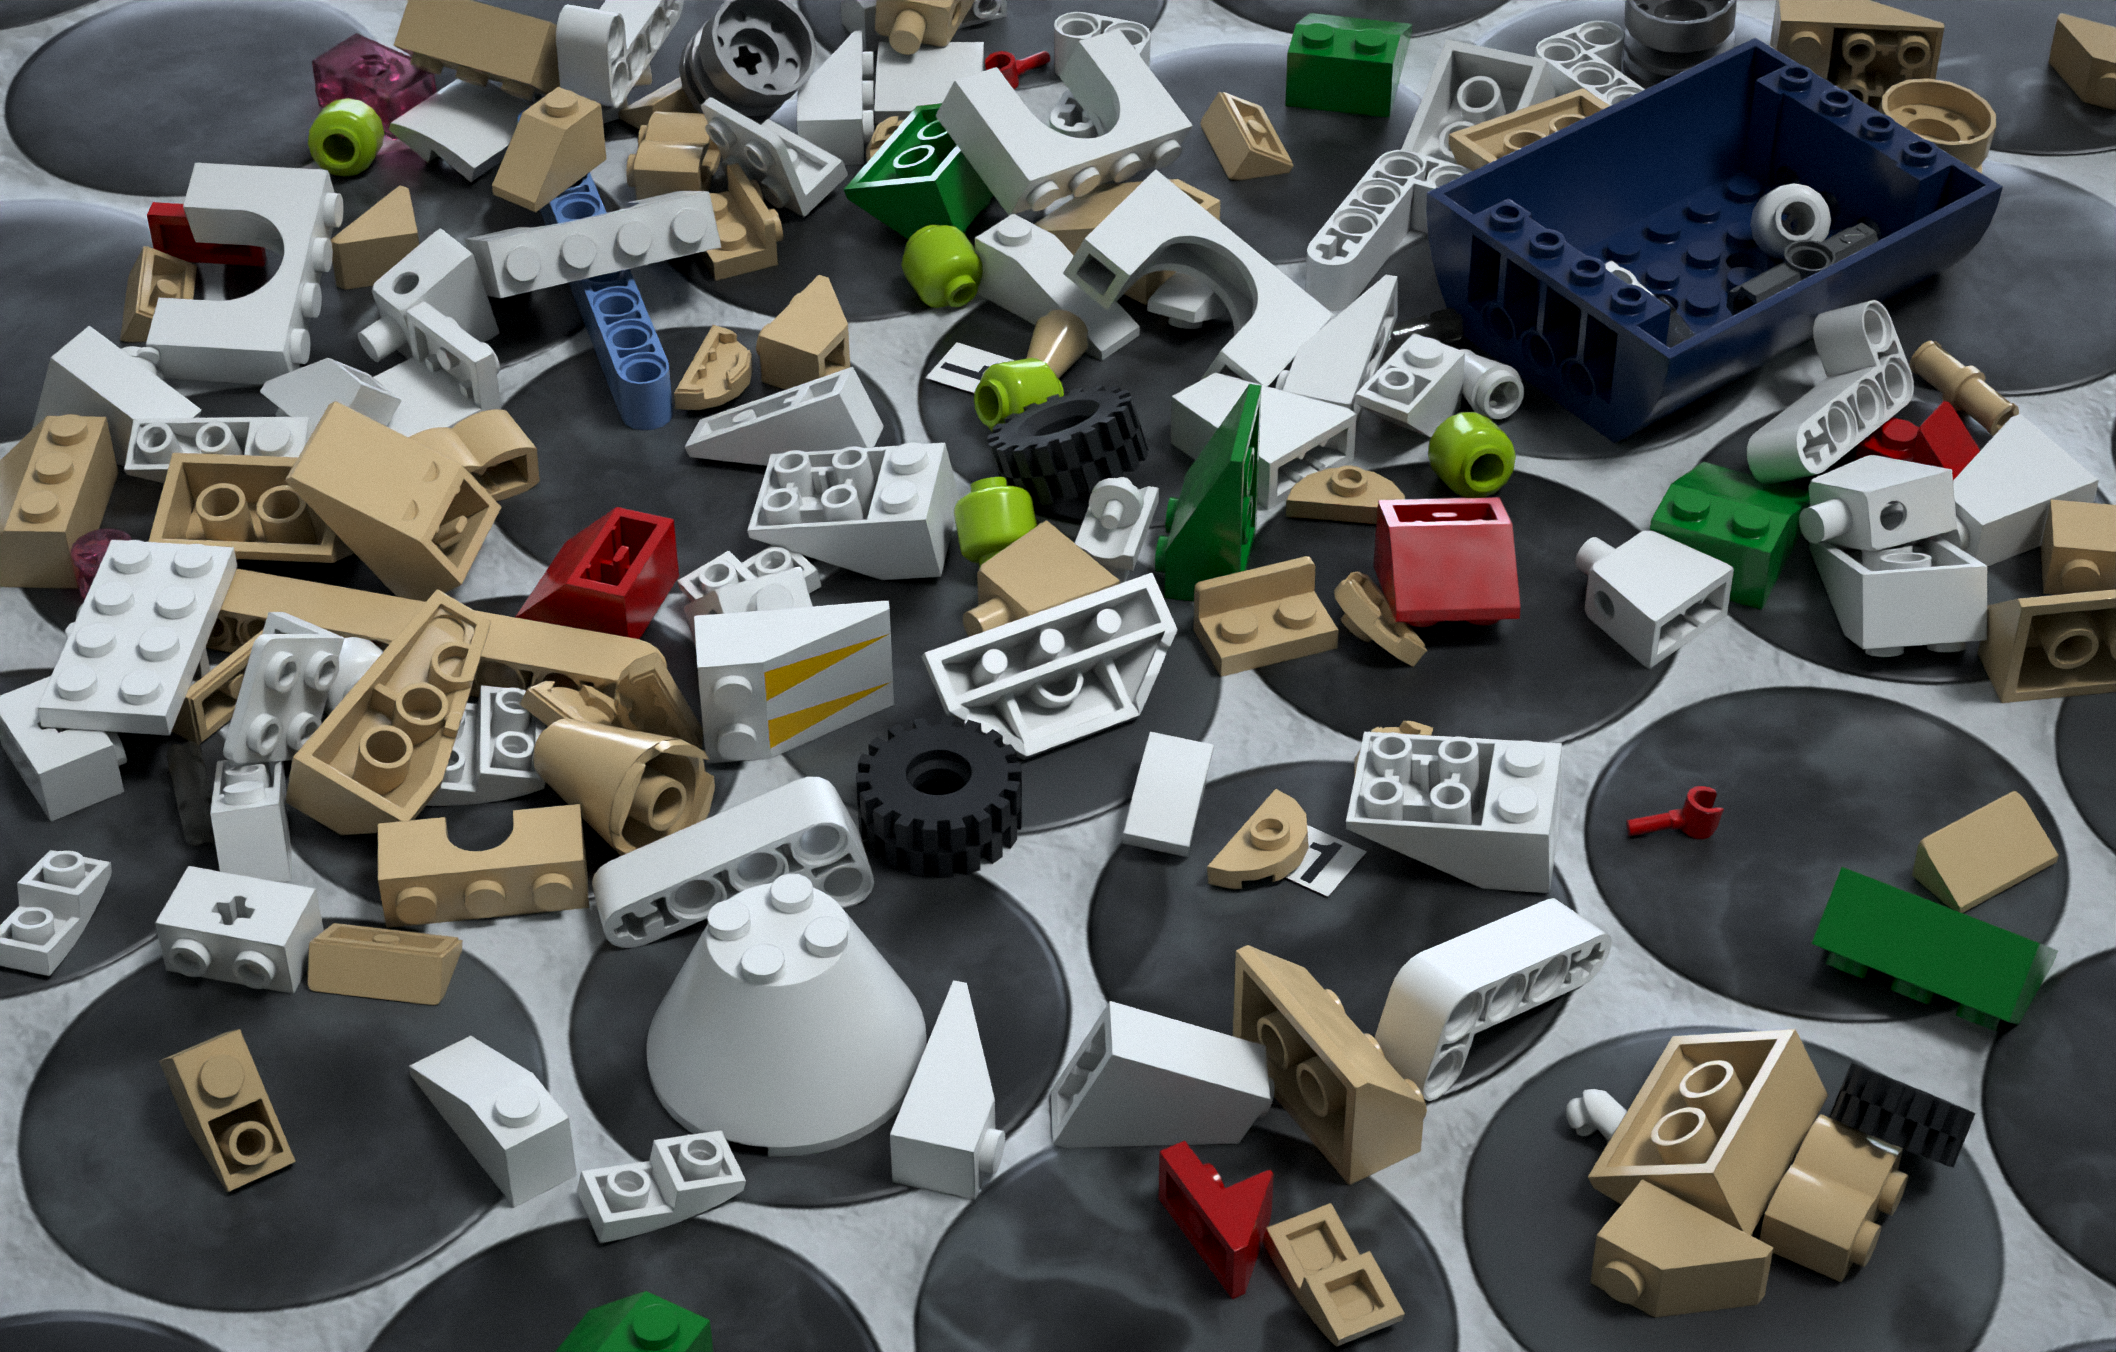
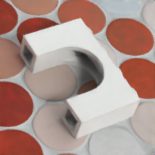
M1120 29L1079 41L1059 75L1094 123L1099 136L1096 138L1070 137L1054 131L1043 124L1030 112L997 67L957 79L952 84L936 117L1009 216L1031 208L1033 211L1043 210L1057 199L1072 194L1075 197L1083 196L1092 191L1096 186L1112 180L1116 183L1124 182L1138 171L1153 166L1156 169L1164 168L1175 161L1181 154V144L1193 125Z
M195 163L183 205L195 242L264 247L278 253L283 257L278 271L267 284L241 298L225 301L158 298L146 346L159 351L160 361L156 364L157 368L163 371L164 379L264 385L266 381L297 370L300 364L308 362L310 355V334L308 329L311 318H317L320 314L322 294L319 284L322 272H329L332 265L333 249L330 239L333 227L339 228L342 223L343 199L340 193L334 192L328 170Z
M1156 169L1083 240L1063 272L1067 278L1106 310L1138 279L1155 271L1167 270L1184 273L1210 287L1222 299L1230 312L1234 325V337L1219 352L1201 380L1216 372L1273 388L1281 371L1290 370L1298 348L1322 329L1334 315Z
M676 191L627 202L628 208L601 215L540 227H516L467 238L465 241L467 249L474 255L487 296L504 298L721 248L709 191Z

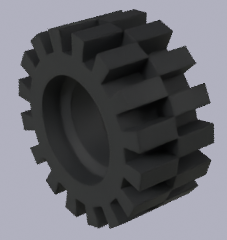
M1851 1063L1829 1117L1868 1135L1877 1137L1882 1141L1954 1168L1976 1113L1908 1084Z

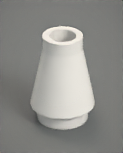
M1461 349V351L1465 352L1462 394L1473 410L1489 419H1503L1513 414L1520 406L1524 396V387L1519 373L1511 366L1476 355L1471 350Z

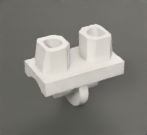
M1119 477L1099 481L1092 490L1089 507L1075 544L1120 580V584L1126 582L1129 570H1134L1159 502V488L1147 486L1138 490L1128 478Z

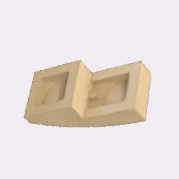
M1332 1203L1266 1228L1262 1242L1274 1264L1301 1306L1336 1347L1403 1320L1405 1313L1372 1253L1368 1251L1361 1255L1359 1254Z

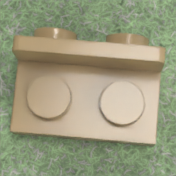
M739 163L727 165L729 191L710 193L721 248L699 252L698 254L715 281L778 265L776 242L783 240V229L779 215L774 208L768 210L758 182L755 179L749 180Z
M1309 556L1200 581L1195 585L1194 632L1221 677L1337 649L1338 628L1314 591L1316 566Z

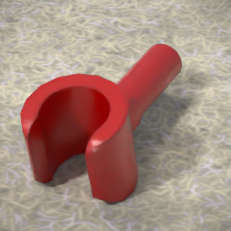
M998 51L990 54L985 59V69L989 70L997 67L1015 90L1019 85L1018 76L1049 63L1050 55L1047 51H1042L1024 59L1015 60V56L1012 53Z
M1697 786L1689 790L1682 809L1626 820V827L1629 836L1667 829H1681L1688 836L1703 840L1711 837L1717 830L1724 810L1720 807L1712 808L1717 796L1714 789Z

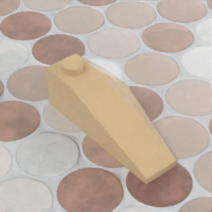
M437 589L294 755L285 802L340 835L378 833L379 823L415 820L441 788L489 633L491 620Z

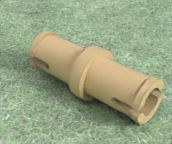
M1936 341L1925 342L1913 354L1909 364L1911 371L1920 375L1943 394V401H1948L1955 411L1962 409L1986 428L1987 432L1992 436L2011 417L2019 415L2017 405L2010 403L1985 383L1984 373L1974 366L1965 367L1941 348V345Z

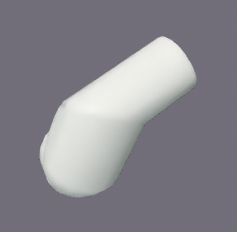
M1597 1089L1584 1090L1583 1097L1570 1100L1565 1110L1571 1128H1576L1578 1135L1589 1136L1596 1130H1599L1607 1142L1610 1141L1627 1113V1110L1606 1091Z

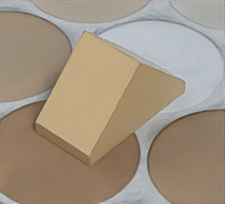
M399 185L331 239L333 249L332 262L337 287L347 290L373 286L378 279L419 246L418 231L409 188Z

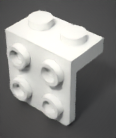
M711 97L701 105L708 123L705 126L706 132L719 148L724 160L721 163V167L727 175V165L739 163L748 179H755L758 182L764 198L776 208L785 206L800 216L805 217L848 176L843 160L770 119H767L760 125Z
M425 301L406 310L412 358L373 377L402 400L387 427L406 437H410L431 428H453L463 419L478 412L502 409L497 377L500 371V364L493 349L488 344L479 342L460 328L453 318L445 317Z
M268 612L263 633L255 640L252 646L223 748V755L226 759L235 763L293 760L294 755L322 724L321 718L329 690L339 672V655L344 637L285 612Z

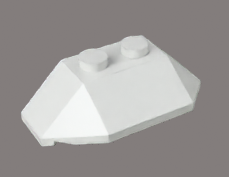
M1149 573L925 652L921 657L947 716L955 717V721L964 726L968 719L981 723L982 735H986L994 729L1003 736V747L1011 744L1017 752V757L1025 760L1137 719L1143 710L1167 650L1171 646L1178 629L1153 573Z

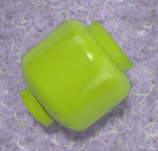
M350 98L335 100L322 109L309 129L308 146L311 156L320 168L328 170L332 175L342 177L358 175L369 168L383 146V125L374 109L364 102Z
M948 225L925 226L915 232L906 243L901 262L903 274L923 302L932 308L949 305L951 307H961L975 297L981 283L983 265L971 242L958 228Z
M1038 358L1020 359L991 365L983 373L975 389L974 405L978 418L992 431L997 424H1004V418L1012 413L1021 414L1024 412L1023 407L1032 403L1042 404L1047 402V397L1056 394L1062 397L1064 396V391L1060 380L1047 363Z
M1461 412L1448 417L1436 428L1430 438L1428 447L1431 469L1455 494L1465 498H1485L1495 494L1507 484L1514 471L1516 455L1512 441L1489 418L1476 412Z
M990 477L973 482L970 485L971 493L958 500L954 507V519L961 553L970 562L979 563V568L983 563L1037 526L1030 494L1023 488L1007 486L1006 478Z

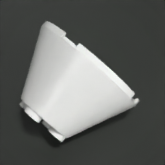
M799 874L781 875L770 884L746 889L728 900L718 902L712 906L708 912V924L658 1007L648 1032L647 1065L650 1081L655 1094L667 1112L693 1134L722 1130L728 1145L729 1141L745 1145L768 1147V1157L803 1156L835 1149L864 1137L886 1123L901 1109L927 1045L924 1017L916 998L907 985L843 908L829 895L813 888L811 880Z

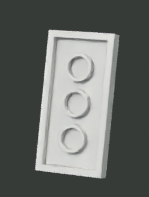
M111 540L37 707L42 727L170 735L237 569L234 547L156 543L140 540Z

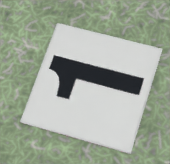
M956 342L927 375L926 379L975 393L983 373L991 365L1014 360Z
M1307 825L1309 849L1301 865L1285 878L1329 897L1366 854V851Z

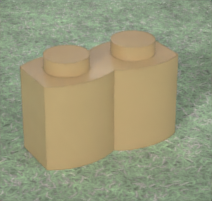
M655 111L651 115L648 125H641L637 153L629 155L626 168L627 184L629 187H635L637 200L676 191H709L712 176L716 173L720 163L721 153L718 146L706 132L705 126L708 123L704 114Z
M493 409L478 412L463 419L453 428H431L408 437L462 464L495 501L504 500L526 492L540 482L537 448L506 410Z
M1820 1114L1805 1137L1794 1163L1785 1173L1764 1215L1759 1240L1774 1247V1254L1842 1282L1853 1263L1865 1267L1869 1262L1881 1232V1226L1874 1223L1880 1212L1892 1216L1900 1203L1908 1181V1175L1898 1171L1903 1148Z

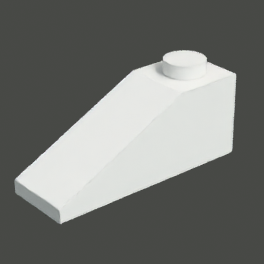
M1011 214L975 237V252L980 257L983 265L982 279L977 294L1034 325L1039 318L1046 316L1053 310H1066L1075 314L1085 323L1088 329L1086 353L1101 361L1140 335V326L1117 301L1106 310L1063 274L1074 255L1052 233L1015 214Z
M1386 274L1302 344L1296 352L1290 371L1282 370L1279 374L1275 389L1349 408L1357 414V429L1364 408L1355 403L1356 393L1378 371L1398 316L1397 276Z
M850 367L700 419L687 441L685 449L689 457L767 466L771 454H780L792 450L810 452L840 450L852 446L862 448L874 447L884 426L854 368Z
M953 980L890 1133L892 1182L976 1200L986 1172L996 1174L999 1169L1005 1145V1132L995 1129V1098L967 983Z
M472 1036L409 1065L411 1077L513 1207L577 1176L569 1117L532 1072Z

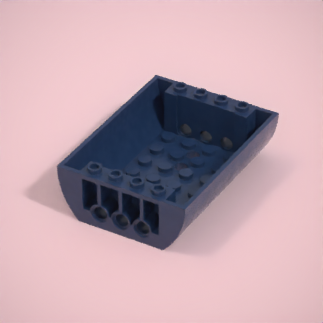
M1755 37L1427 192L1426 216L1432 262L1438 285L1456 331L1502 364L1513 367L1520 377L1610 441L1616 443L1814 339L1813 326L1819 314L1871 300L1882 303L1955 265L1979 243L1990 226L1998 207L2003 186L1938 148L1933 142L1923 139L1898 124L1890 116L1880 113L1855 98L1850 92L1840 89L1815 74L1810 68L1800 65ZM1795 183L1809 186L1820 193L1829 207L1831 217L1829 234L1826 239L1860 223H1864L1876 231L1877 242L1732 316L1726 307L1727 296L1730 290L1781 264L1783 261L1772 258L1759 248L1753 239L1750 226L1753 209L1760 198L1773 189ZM1787 215L1781 216L1783 221L1787 218ZM1792 221L1790 225H1791V228H1792V230H1793L1794 224H1793V221ZM1612 260L1619 267L1630 271L1637 281L1652 294L1637 285L1626 283L1608 271L1605 264Z

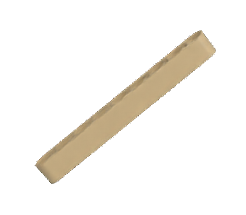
M236 569L207 641L206 648L234 653L264 629L268 612H285L344 638L357 637L370 640L384 652L426 602ZM476 611L490 619L491 625L469 696L479 697L481 685L527 690L544 681H555L553 687H566L580 691L582 685H587L614 700L615 688L621 671L635 659L658 652L666 668L667 663L663 654L656 647L639 639Z

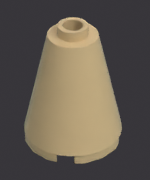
M564 718L555 721L539 735L535 743L533 761L537 774L568 805L580 804L582 818L620 856L701 822L707 818L710 812L715 783L714 776L705 771L703 759L709 760L705 751L686 740Z

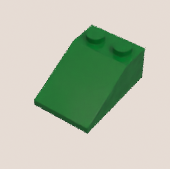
M1310 13L1296 23L1287 52L1285 106L1390 118L1412 34V24Z
M1248 385L1187 471L1180 498H1169L1165 531L1170 533V535L1159 536L1155 556V572L1165 573V598L1194 602V589L1198 582L1247 570L1257 526L1262 385Z
M1702 462L1671 483L1651 519L1650 530L1733 567L1729 601L1762 610L1802 533L1799 517L1803 509L1810 507L1809 491L1783 483L1761 484L1753 475Z

